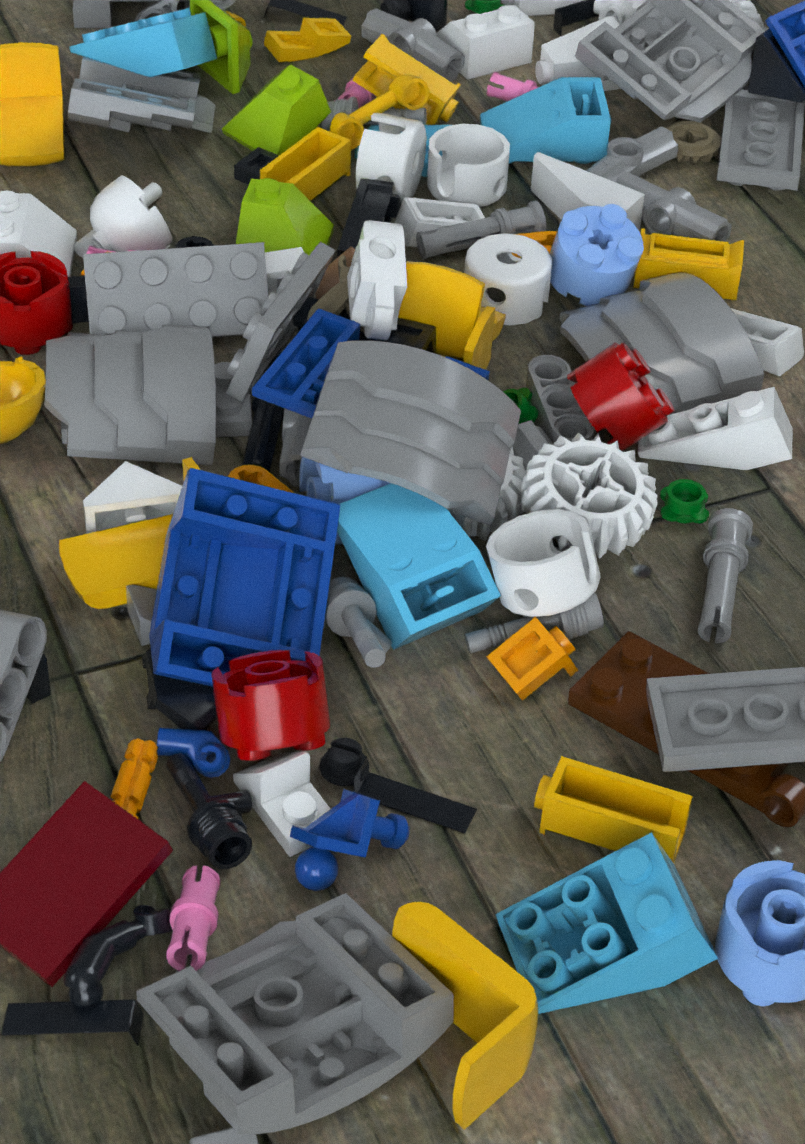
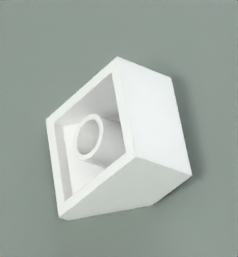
M505 5L498 10L483 14H470L466 18L448 23L436 33L437 38L465 56L464 67L459 73L467 80L528 64L532 61L535 22L515 5Z
M7 190L0 191V254L15 251L16 258H31L30 251L48 253L65 264L67 276L71 277L75 254L74 244L77 242V230L32 194L15 193Z

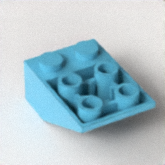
M189 8L83 34L84 43L69 46L71 53L147 77L183 70L217 59L206 13L191 15Z
M561 77L481 113L480 123L482 126L495 129L506 137L510 143L509 164L513 162H533L534 155L537 152L563 162L589 164L593 161H599L607 155L611 118L601 77Z
M392 483L340 503L337 533L365 592L370 594L376 604V615L386 636L392 641L391 646L393 650L480 613L501 597L478 547L450 512L440 504Z
M652 832L495 914L517 972L534 987L538 1002V1014L663 987L718 959L674 863Z

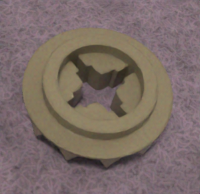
M679 121L665 126L666 129L672 131L673 138L678 144V153L675 158L678 159L679 163L690 161L695 165L697 161L710 162L712 157L719 155L721 137L712 128L695 121Z

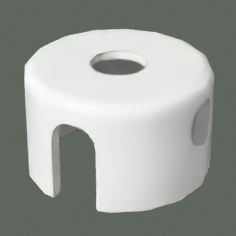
M376 112L371 115V121L379 123V131L364 129L356 163V187L358 188L361 178L394 182L393 194L399 195L400 203H402L404 198L413 197L420 182L426 154V129L421 121Z
M479 124L450 125L436 131L429 139L427 187L433 197L440 201L477 204L479 207L488 206L499 201L507 190L510 143L503 134L495 129Z
M507 233L489 235L477 240L467 250L464 273L485 283L481 306L496 308L495 311L506 314L504 325L526 324L539 318L542 315L543 302H548L552 258L547 248L534 239L523 235ZM512 253L517 254L521 258L515 257ZM494 287L502 290L506 299L501 302L493 301L487 294V288Z
M554 509L535 511L518 516L502 524L494 531L486 545L495 584L501 594V597H499L501 604L514 614L538 617L566 612L586 602L598 588L601 576L590 527L586 519L575 512ZM555 536L565 537L572 546L563 552L557 550L553 545V538Z

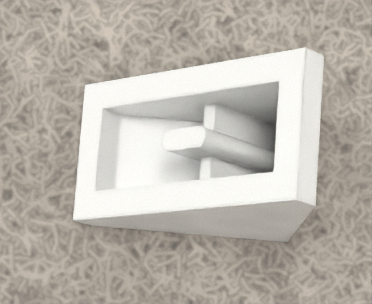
M125 461L83 500L86 534L173 514L182 486Z

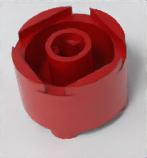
M15 251L0 254V344L14 347L15 352L21 355H32L39 352L41 346L46 345V341L62 337L65 333L70 332L73 327L69 279L65 264L55 256L40 251H30L31 258H16Z
M615 342L567 375V379L575 382L570 389L597 432L607 429L614 437L607 444L611 445L618 440L619 450L624 451L667 423V416L675 410L661 388L655 390L645 377L651 371L642 355L636 349L631 351L624 342L620 345Z
M290 650L257 652L229 660V672L222 674L219 667L212 671L211 676L220 739L226 746L237 749V756L240 760L254 761L264 759L271 755V750L293 746L296 750L307 751L318 749L326 744L325 733L330 728V716L323 660L319 655L304 651L306 661L291 660Z

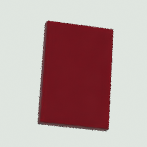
M84 781L0 872V947L50 987H53L66 973L83 940L105 929L173 852L170 843Z

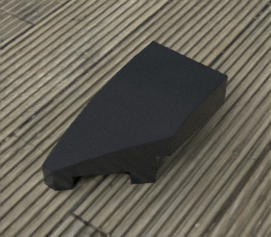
M150 647L142 659L143 668L147 670L149 688L146 696L147 708L154 710L157 708L180 729L207 730L217 719L213 687L154 674Z

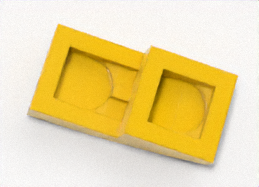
M303 18L300 31H266L264 45L278 62H292L319 57L340 49L350 43L351 35L336 19Z

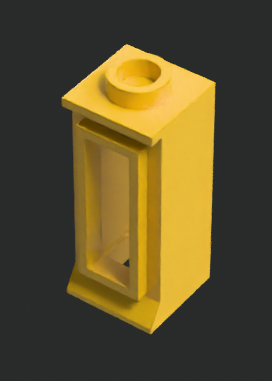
M381 34L365 52L363 57L368 61L355 74L352 81L378 97L387 92L390 83L400 75L409 74L423 79L429 87L428 100L421 107L426 108L427 121L424 125H437L441 119L447 123L459 104L454 98L461 84L457 83L455 85L391 44L386 36ZM396 104L395 106H393L395 109L406 108L400 104Z
M317 127L260 170V179L271 178L278 182L294 184L311 201L343 175L350 176L351 140Z
M641 228L644 249L635 270L633 288L639 289L641 280L684 272L706 282L723 299L736 300L743 265L744 240L729 244V242L665 234L651 233L650 235L645 234V228Z
M561 756L553 776L543 775L536 792L534 807L542 810L539 830L541 834L545 835L546 830L617 851L652 832L671 861L675 863L686 832L693 796Z

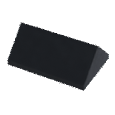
M768 29L756 38L748 93L802 103L805 100V86L778 44L772 31Z

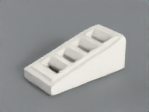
M407 197L403 199L395 224L403 226L405 246L417 247L416 235L418 232L435 230L485 217L477 204Z
M732 309L746 331L764 371L781 376L803 358L802 328Z

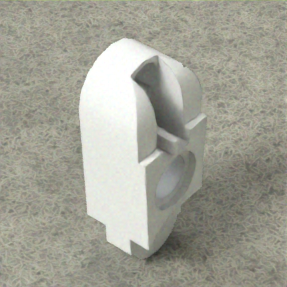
M372 220L364 221L360 239L352 258L347 275L350 320L360 323V326H364L367 339L387 341L391 330H397L399 310L407 289L404 229L401 224Z

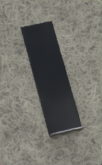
M270 0L265 12L266 16L270 7L273 6L309 18L336 19L342 26L347 19V16L295 0Z
M584 0L555 9L553 30L561 36L562 27L599 16V14L593 11L595 0Z
M367 756L365 757L353 778L355 792L380 800V805L464 834L466 833L477 811L476 808L369 771L364 780L360 782L363 771L368 767Z
M134 999L100 1000L98 1003L84 1007L73 1005L71 1001L8 1003L1 1036L129 1032L138 1046L144 1013Z

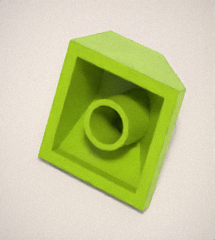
M190 0L191 15L206 13L217 59L199 64L198 66L232 94L239 93L251 65L250 49L252 48L253 41L250 30L210 0Z
M290 64L276 74L222 128L223 134L252 151L260 147L281 155L313 131L331 113L319 80Z
M251 178L241 203L236 244L264 242L265 252L302 247L307 255L312 253L319 242L329 246L334 232V224L294 184L278 182L271 178Z

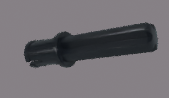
M254 397L252 402L254 417L242 465H257L270 472L285 408Z

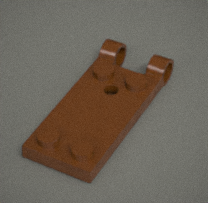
M628 631L569 689L568 705L659 755L646 697L647 678L710 673ZM789 763L687 770L763 812L769 820L779 826L793 827L805 814V784L792 775L781 774Z

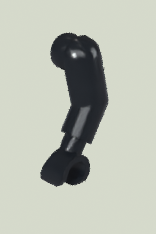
M138 905L133 910L135 920L131 922L122 920L85 938L64 975V985L69 987V998L72 1004L84 1007L98 1003L102 1000L104 994L100 981L106 975L115 956L131 950L136 946L137 941L146 936L173 932L169 922L170 910L162 908L156 911L150 905Z

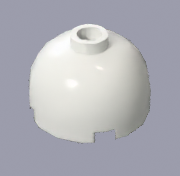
M123 175L108 184L95 197L91 205L90 222L95 233L90 238L94 246L99 249L125 252L129 249L136 251L167 249L171 246L169 244L173 242V238L164 218L155 205L149 209L139 199L145 193L132 180Z

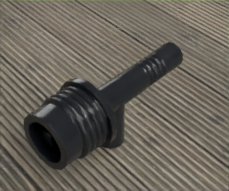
M182 753L171 756L166 763L167 769L194 812L187 824L189 839L208 858L214 867L230 869L238 866L245 861L252 849V840L247 833V826L242 820V814L250 813L252 809L249 792L244 790L210 796L187 757Z

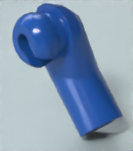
M159 728L157 737L158 755L173 756L174 754L182 753L200 774L209 778L218 777L228 769L230 754L211 731Z

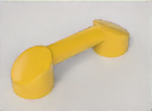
M400 75L390 83L387 92L349 115L344 112L335 115L330 125V132L350 139L351 150L360 145L364 131L363 125L371 120L373 113H383L396 104H400L410 110L420 109L425 105L429 97L428 84L423 79L414 75Z

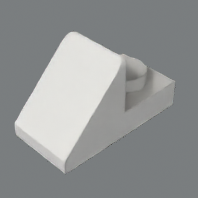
M307 751L283 752L233 774L234 783L240 791L247 790L249 792L253 809L289 857L312 847L289 837L292 825L305 828L330 810V807L310 783V755Z

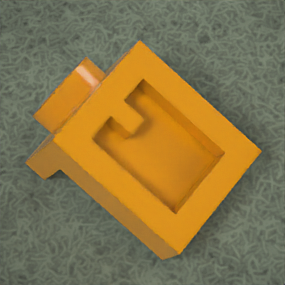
M536 616L486 656L522 701L562 668L570 677L579 671L569 657L576 650L572 643L557 626L548 631Z

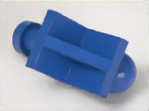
M343 789L340 803L305 828L292 825L289 837L313 846L303 851L296 860L295 875L298 882L311 891H321L330 887L338 875V863L330 851L366 858L371 838L380 840L381 844L386 848L399 849L409 837L410 829L406 818L393 813L388 814L386 817L376 816L380 800L355 791Z

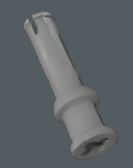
M536 200L530 201L527 207L510 211H506L504 208L496 209L491 213V217L418 232L416 235L417 247L422 259H427L440 254L468 249L477 240L489 235L546 231V219L540 203Z
M734 508L717 510L708 521V532L711 535V541L704 548L703 561L709 570L700 623L698 624V634L707 642H710L713 626L717 627L715 643H722L730 638L738 574L748 564L749 554L745 547V542L752 534L753 522L746 513Z

